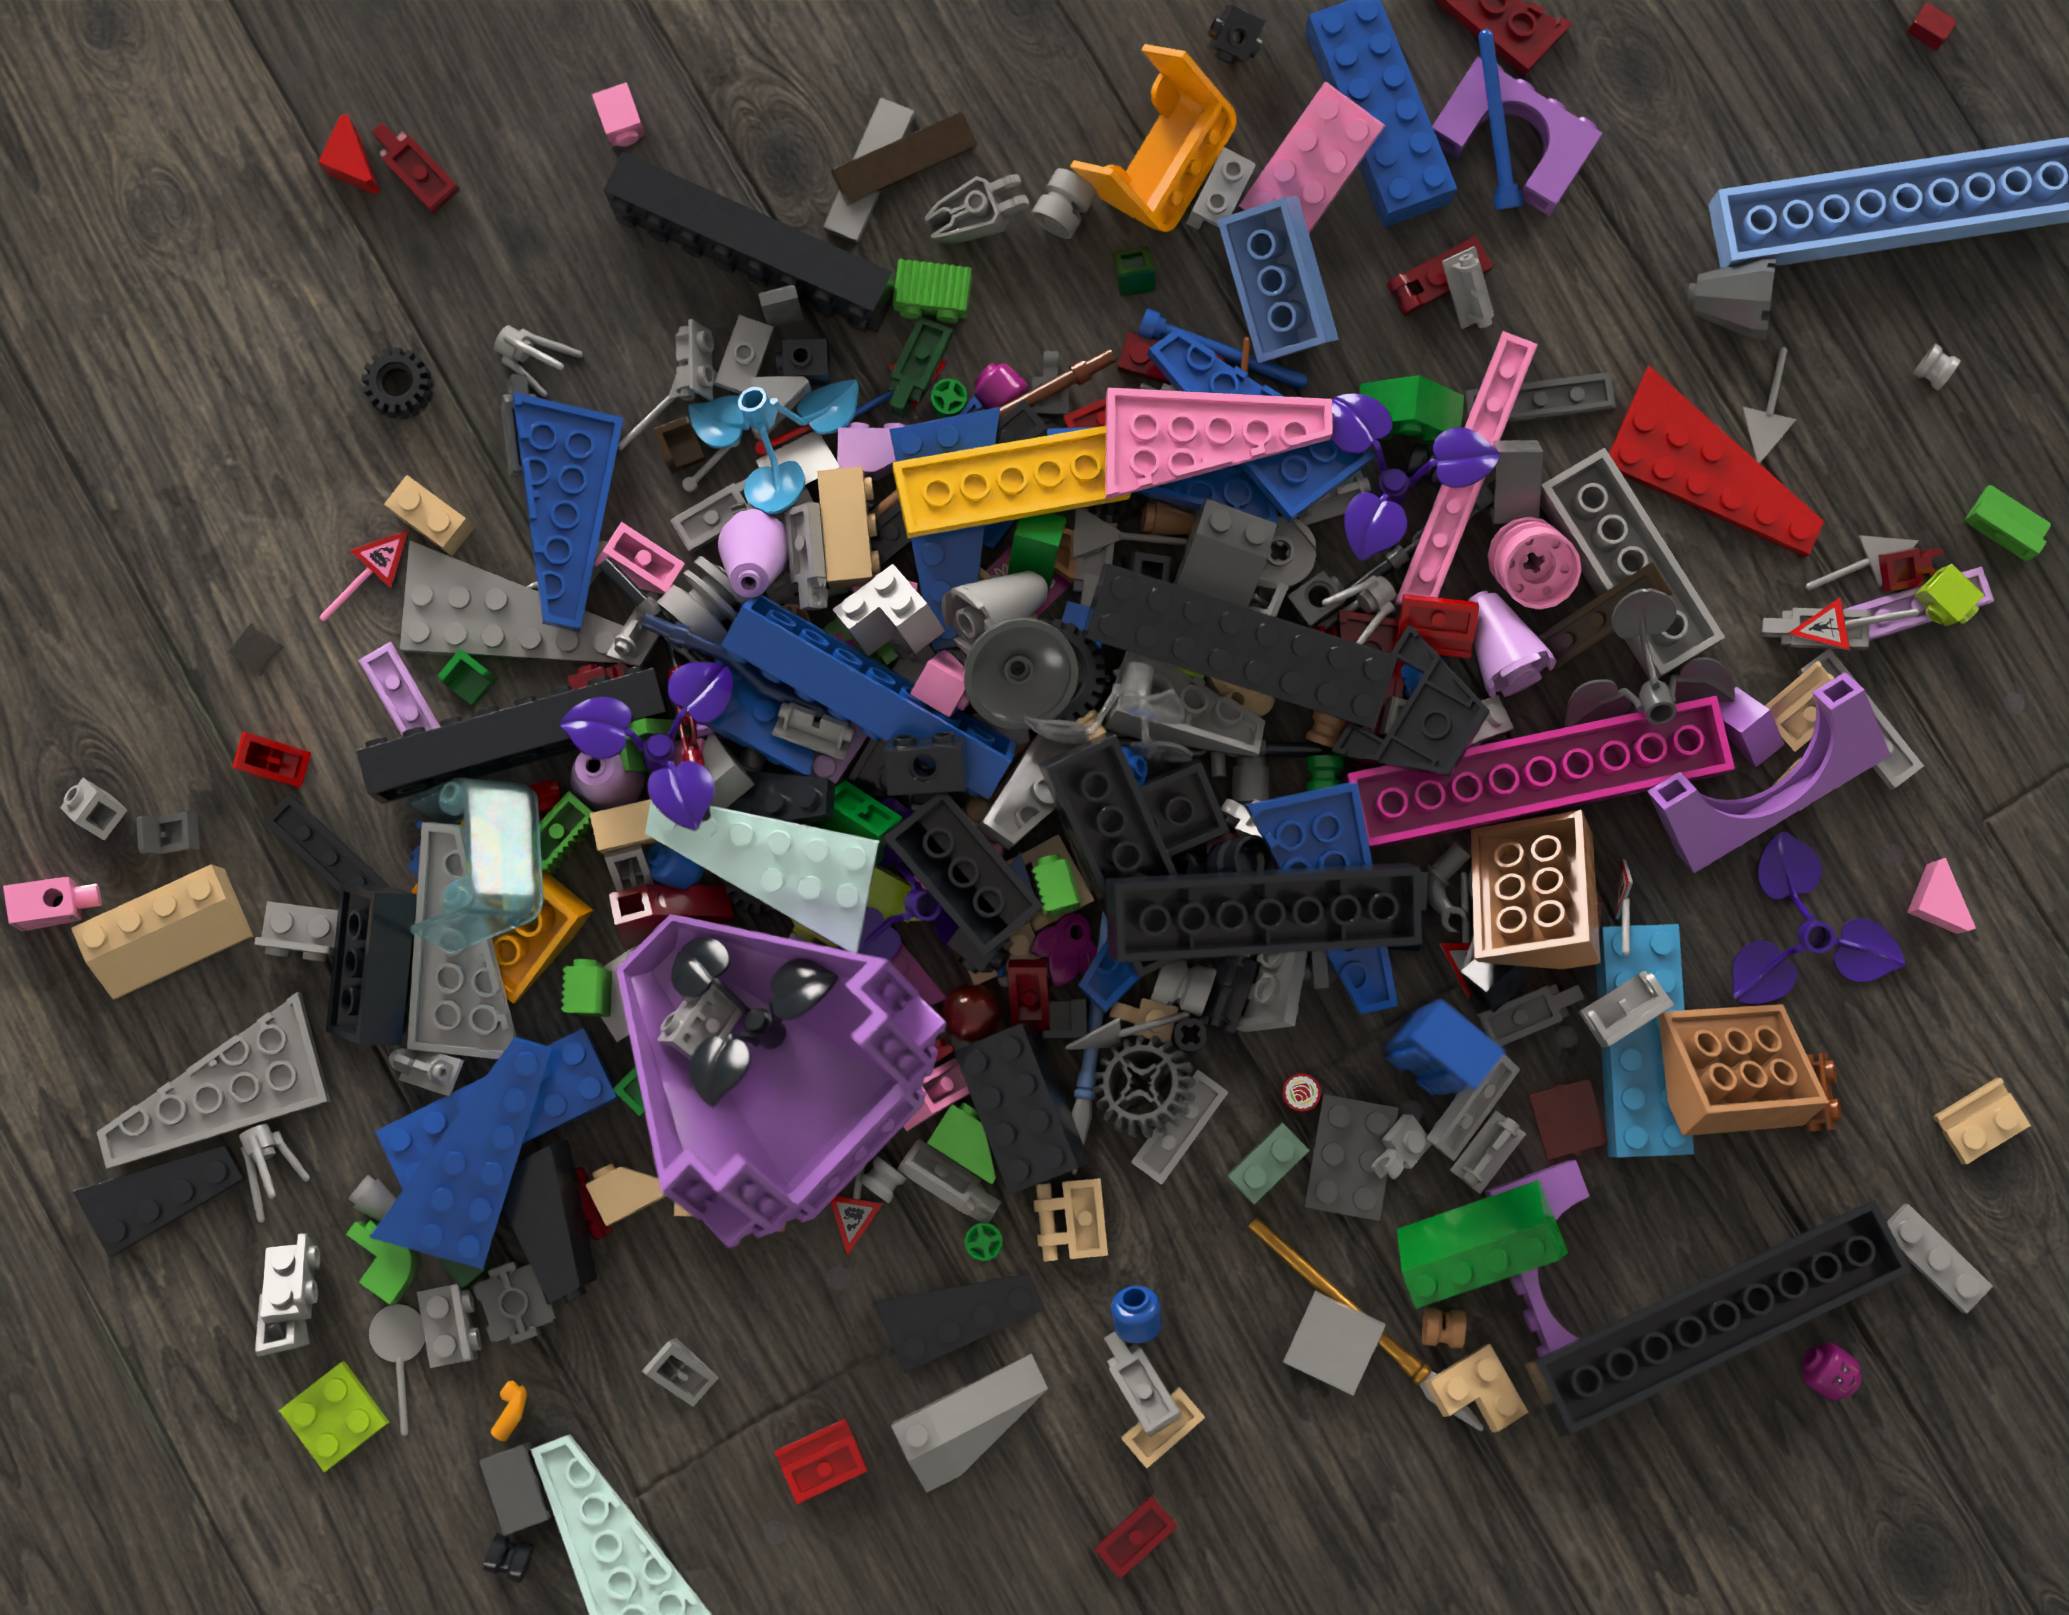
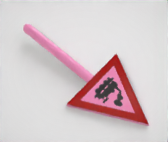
M409 530L349 550L367 568L320 615L321 621H326L372 573L377 575L387 586L392 587Z

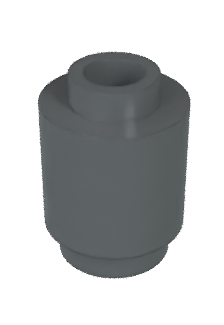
M1254 756L1237 757L1236 766L1232 767V800L1241 805L1251 804L1254 799L1259 801L1269 800L1270 767L1266 766V758Z

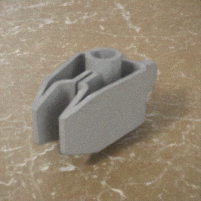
M1019 174L1005 176V178L992 183L976 176L939 200L928 212L925 220L931 226L947 221L950 222L932 233L931 237L938 243H963L1004 232L1008 224L1007 217L1029 205L1028 198L1025 195L1015 196L1002 203L999 197L1022 184Z

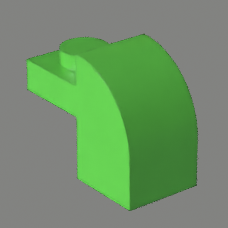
M372 1219L368 1223L357 1221L346 1235L377 1256L359 1283L388 1304L399 1303L416 1278L419 1269L418 1251L369 1238L379 1223Z

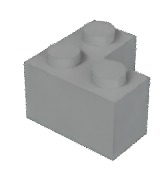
M894 564L890 565L833 608L835 614L867 656H870L897 634L901 636L916 654L945 632L928 604Z

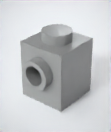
M82 778L78 785H74L68 790L64 797V803L60 807L73 822L104 841L127 812V809L112 795L85 778Z

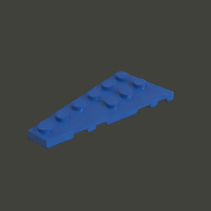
M1178 328L1148 350V357L1177 391L1284 397L1269 386L1265 385L1262 387L1248 378V373L1239 367L1233 368L1215 356L1214 351ZM1330 438L1327 441L1239 465L1289 523L1372 462L1376 455L1369 450L1360 454L1343 452L1335 446Z
M513 392L542 624L580 632L623 417Z
M1000 407L889 429L895 461L996 445ZM986 525L911 538L922 597L945 630L944 633L931 642L933 651L957 646L953 639L958 637V634L953 625L947 628L944 622L941 608L942 597L953 587L978 582Z
M1349 782L1244 805L1279 869L1372 864L1357 782ZM1388 947L1324 950L1357 1012L1364 1014L1398 1006Z
M517 1037L512 1039L369 1238L483 1269L551 1053V1047Z

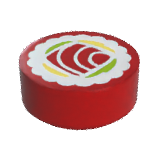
M1295 1074L1289 1077L1282 1087L1284 1103L1290 1109L1298 1112L1314 1108L1321 1096L1318 1082L1308 1074Z

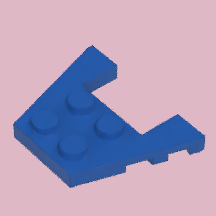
M716 659L715 663L724 664L730 670L732 694L724 713L716 720L703 725L744 748L748 746L765 755L766 760L777 766L779 764L794 771L795 775L810 776L815 750L772 735L780 718L778 714L782 703L761 695L730 666ZM748 662L753 668H755L761 674V669L759 667ZM767 679L769 682H772L783 688H786L787 684L783 681H781V683H776Z

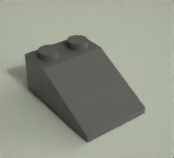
M1206 499L1196 510L1174 585L1248 608L1266 563L1277 524Z

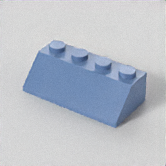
M1298 196L1283 197L1217 220L1258 363L1339 340Z

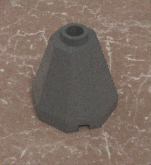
M1760 258L1698 274L1697 283L1689 284L1687 305L1694 306V315L1750 339L1767 340L1776 259Z

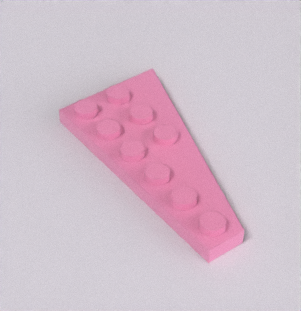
M1108 388L1106 392L1105 500L1330 440L1332 436V399Z

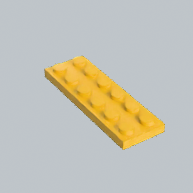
M1106 426L893 462L892 466L908 538L1128 500L1131 493L1105 500Z

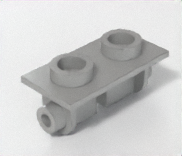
M1473 246L1442 261L1461 329L1477 323L1479 328L1490 326L1492 324L1491 318L1494 316L1476 247Z
M689 319V326L680 327L679 333L675 335L676 361L679 363L688 361V365L676 368V392L680 394V399L693 400L697 393L708 400H713L715 375L712 369V351L714 349L712 331L693 319Z
M1361 470L1300 514L1298 516L1299 520L1305 525L1345 514L1349 502L1356 495L1371 491L1368 478H1363Z
M648 592L646 594L648 597L651 596L656 602L661 598L655 592ZM635 608L619 635L616 636L606 657L635 667L642 666L660 635L641 627L644 618ZM662 611V614L668 620H670L671 618L664 611Z
M793 701L790 704L782 703L778 714L780 718L772 735L844 761L856 734L854 733L855 728L849 726V721H841L823 714L821 721L815 722L816 711L800 706Z
M404 1048L394 1050L389 1055V1062L392 1068L402 1072L399 1078L400 1081L449 1097L464 1062L461 1059L442 1053L420 1050L409 1051Z
M1495 1110L1451 1167L1450 1171L1481 1194L1526 1133L1511 1118H1506Z

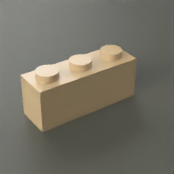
M862 466L817 471L828 585L830 589L864 586L874 578V573H881L879 551H872L870 538L877 536L875 514H868L867 500H874L872 477L865 478Z

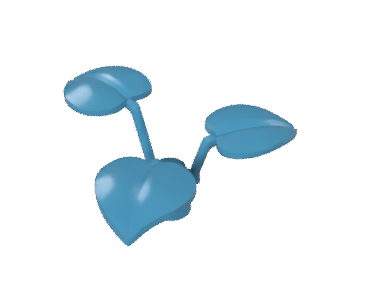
M846 380L823 386L808 393L797 405V411L800 416L782 406L777 398L770 400L766 392L760 387H751L740 396H724L705 403L689 404V414L693 428L699 438L712 448L721 449L735 445L741 439L743 430H748L750 427L759 431L769 456L771 467L764 466L753 471L745 481L744 494L748 503L753 508L761 510L768 515L777 514L790 508L800 498L805 487V474L801 466L795 461H787L778 465V460L766 432L775 423L776 410L801 426H806L810 423V427L817 434L835 433L838 431V428H845L853 419L857 407L859 385L857 380Z

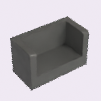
M1538 440L1493 441V447L1498 450L1500 455L1499 461L1496 464L1494 504L1489 505V514L1493 523L1508 524L1514 519L1523 517L1539 518L1544 452Z
M530 1441L479 1461L503 1536L541 1523L554 1516L531 1451L533 1448Z

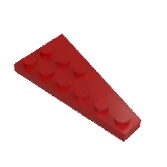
M1650 366L1646 368L1609 450V455L1621 474L1630 480L1807 557L1811 553L1824 521Z

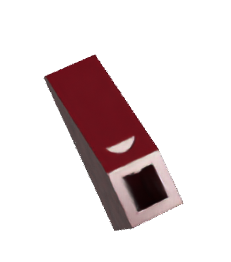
M644 884L610 893L609 897L614 923L624 948L640 945L653 932L655 927L662 923L670 914L716 924L734 920L730 896L725 889L726 886L691 885L687 889L681 890L664 884Z

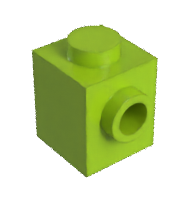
M1953 564L1939 569L1914 596L1926 607V614L1934 622L1949 626L1957 622L1964 624L1978 612L1979 608L1976 604L1984 594Z

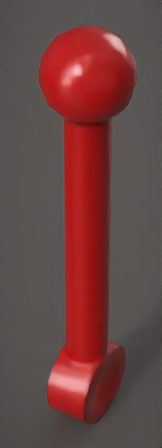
M810 423L770 440L772 447L811 430ZM758 441L755 445L756 452L762 456L767 455L763 441Z

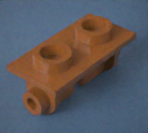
M1828 1053L1818 1054L1819 1061L1814 1062L1813 1054L1807 1055L1829 1104L1806 1123V1132L1822 1131L1821 1123H1826L1827 1130L1836 1129V1122L1841 1121L1840 1102L1838 1098L1833 1099L1831 1083H1837L1836 1065L1834 1060L1828 1061Z

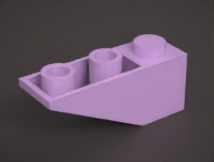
M856 422L849 423L847 428H838L837 463L840 467L837 469L862 466L865 478L872 477V481H877L893 473L892 466L893 462L896 461L889 429L906 425L888 423L884 425V428H869V425L866 423Z

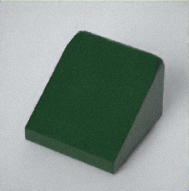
M1148 247L1112 253L1120 296L1124 297L1155 291V273Z
M439 1257V1262L460 1288L474 1284L493 1267L491 1263L486 1261L483 1269Z

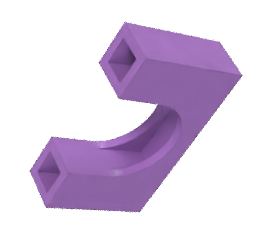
M1477 57L1432 126L1441 149L1458 159L1478 127L1489 119L1482 60L1480 57ZM1497 64L1504 114L1519 116L1530 122L1539 132L1543 142L1542 160L1522 190L1523 200L1550 216L1595 148L1602 132L1597 130L1595 124L1583 117L1577 118L1566 111L1564 105L1553 98L1546 99L1535 92L1533 86L1522 79L1516 80L1507 75L1502 67Z

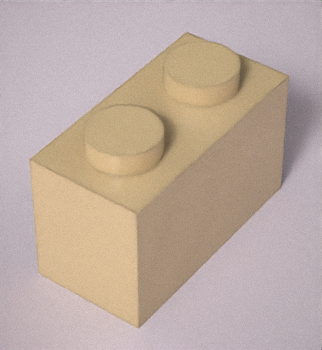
M408 475L405 476L384 503L394 515L451 557L454 556L474 530L472 524L464 516Z

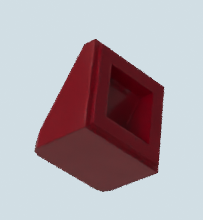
M1926 1L1906 33L1937 51L1945 42L1957 20Z

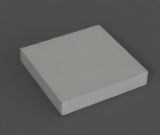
M1315 1291L1283 1362L1354 1396L1386 1324Z

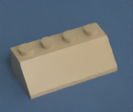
M212 864L71 928L85 963L114 1000L254 937L225 869Z

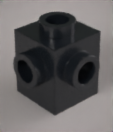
M1234 4L1228 5L1221 17L1217 15L1209 28L1207 36L1211 37L1208 47L1216 50L1214 57L1229 65L1234 66L1236 61L1247 62L1249 57H1255L1262 44L1263 38L1259 37V34L1266 20ZM1234 32H1235L1236 35H1237V40H1236V42H1235L1234 39H1233V33H1234Z

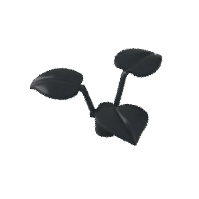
M697 938L685 944L682 950L678 952L672 967L671 981L675 990L684 997L695 998L705 994L713 983L715 987L746 1014L744 1019L745 1031L750 1035L729 1034L725 1041L719 1037L712 1036L705 1039L697 1047L690 1062V1076L693 1086L702 1100L714 1108L718 1101L742 1080L751 1062L749 1048L744 1043H749L754 1047L760 1044L765 1049L778 1047L786 1037V1027L782 1021L799 1018L819 1003L839 979L834 972L809 959L798 958L790 960L778 969L771 980L770 989L774 996L768 1000L770 1012L764 1008L751 1010L718 979L728 970L731 964L730 954L724 945L712 938Z

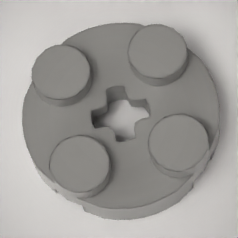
M1278 516V528L1274 533L1271 545L1275 544L1278 547L1287 546L1288 550L1285 554L1287 560H1273L1270 557L1273 552L1270 548L1259 579L1285 583L1289 586L1288 589L1302 583L1311 573L1316 558V542L1311 530L1302 521L1295 518L1288 523L1283 516Z

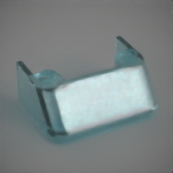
M454 778L408 798V805L440 823L456 824L464 820L466 876L454 880L443 893L442 913L412 925L411 933L450 953H454L527 924L538 916L543 906L539 805L538 795L535 790L521 782Z

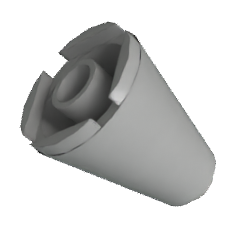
M1028 570L953 587L942 597L941 608L944 622L947 628L953 625L958 634V637L953 640L958 647L968 654L977 638L993 625L1014 618H1030L1046 603L1048 586L1042 576Z

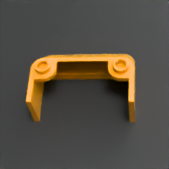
M1144 44L1141 51L1160 72L1151 90L1152 103L1160 113L1153 128L1126 171L1116 165L1102 167L1075 160L1070 167L1095 188L1097 196L1101 200L1152 229L1168 232L1173 230L1179 223L1231 137L1236 126V113L1230 103L1186 51Z

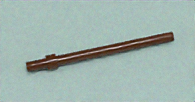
M1108 349L1087 361L1081 359L1069 366L1067 372L1001 406L999 419L1023 399H1025L1030 407H1033L1076 383L1080 386L1093 379L1092 375L1117 362L1111 349Z

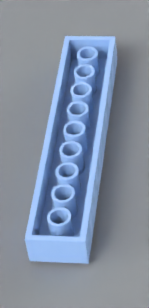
M2069 137L1720 189L1708 204L1720 269L1760 258L1776 259V266L2069 222Z

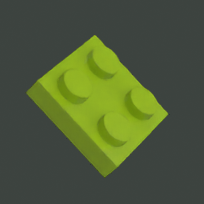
M345 1361L339 1363L279 1410L323 1472L330 1470L390 1423Z

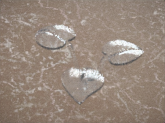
M1128 662L1124 665L1121 684H1113L1112 693L1090 726L1086 727L1081 723L1073 721L1035 719L1024 714V721L1042 737L1058 743L1082 744L1089 740V736L1096 733L1116 698L1120 695L1122 697L1121 708L1128 714L1141 717L1142 742H1131L1129 745L1131 752L1136 756L1141 755L1146 762L1155 764L1187 763L1193 760V753L1188 748L1173 742H1153L1149 736V720L1161 724H1180L1184 721L1185 712L1173 688L1159 694L1150 695L1155 670L1147 664Z

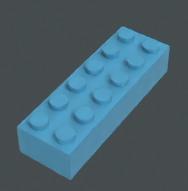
M1679 924L1630 926V954L1628 956L1622 954V926L1601 927L1598 929L1600 964H1596L1598 999L1639 973L1646 971L1647 974L1652 973L1669 999L1672 1000L1674 1006L1666 1011L1684 1010ZM1657 1016L1608 1047H1601L1608 1157L1694 1154L1693 1135L1682 1136L1668 1104L1659 1017Z

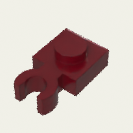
M1910 548L1878 555L1883 592L1924 585L1923 576L1932 577L1939 570L1932 567V559L1935 556L1943 555L1944 551L1942 549H1928L1920 554L1919 548Z
M621 662L608 668H598L597 664H591L576 669V674L567 678L569 686H573V690L588 686L587 681L596 677L609 676L611 680L625 676L624 671L634 666Z

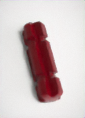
M577 1167L575 1168L584 1217L585 1221H588L590 1224L587 1228L594 1240H600L610 1235L613 1229L611 1225H605L586 1187L589 1178L584 1168Z

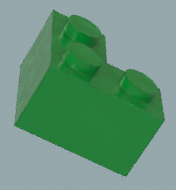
M1417 375L1360 384L1359 394L1379 401L1385 406L1391 416V432L1380 440L1392 439L1393 434L1417 436L1422 438L1423 444L1433 446L1436 438L1441 433L1450 428L1461 427L1464 395L1425 377Z

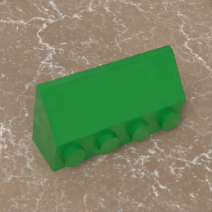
M1540 1179L1397 1229L1401 1271L1415 1308L1559 1261L1568 1253Z

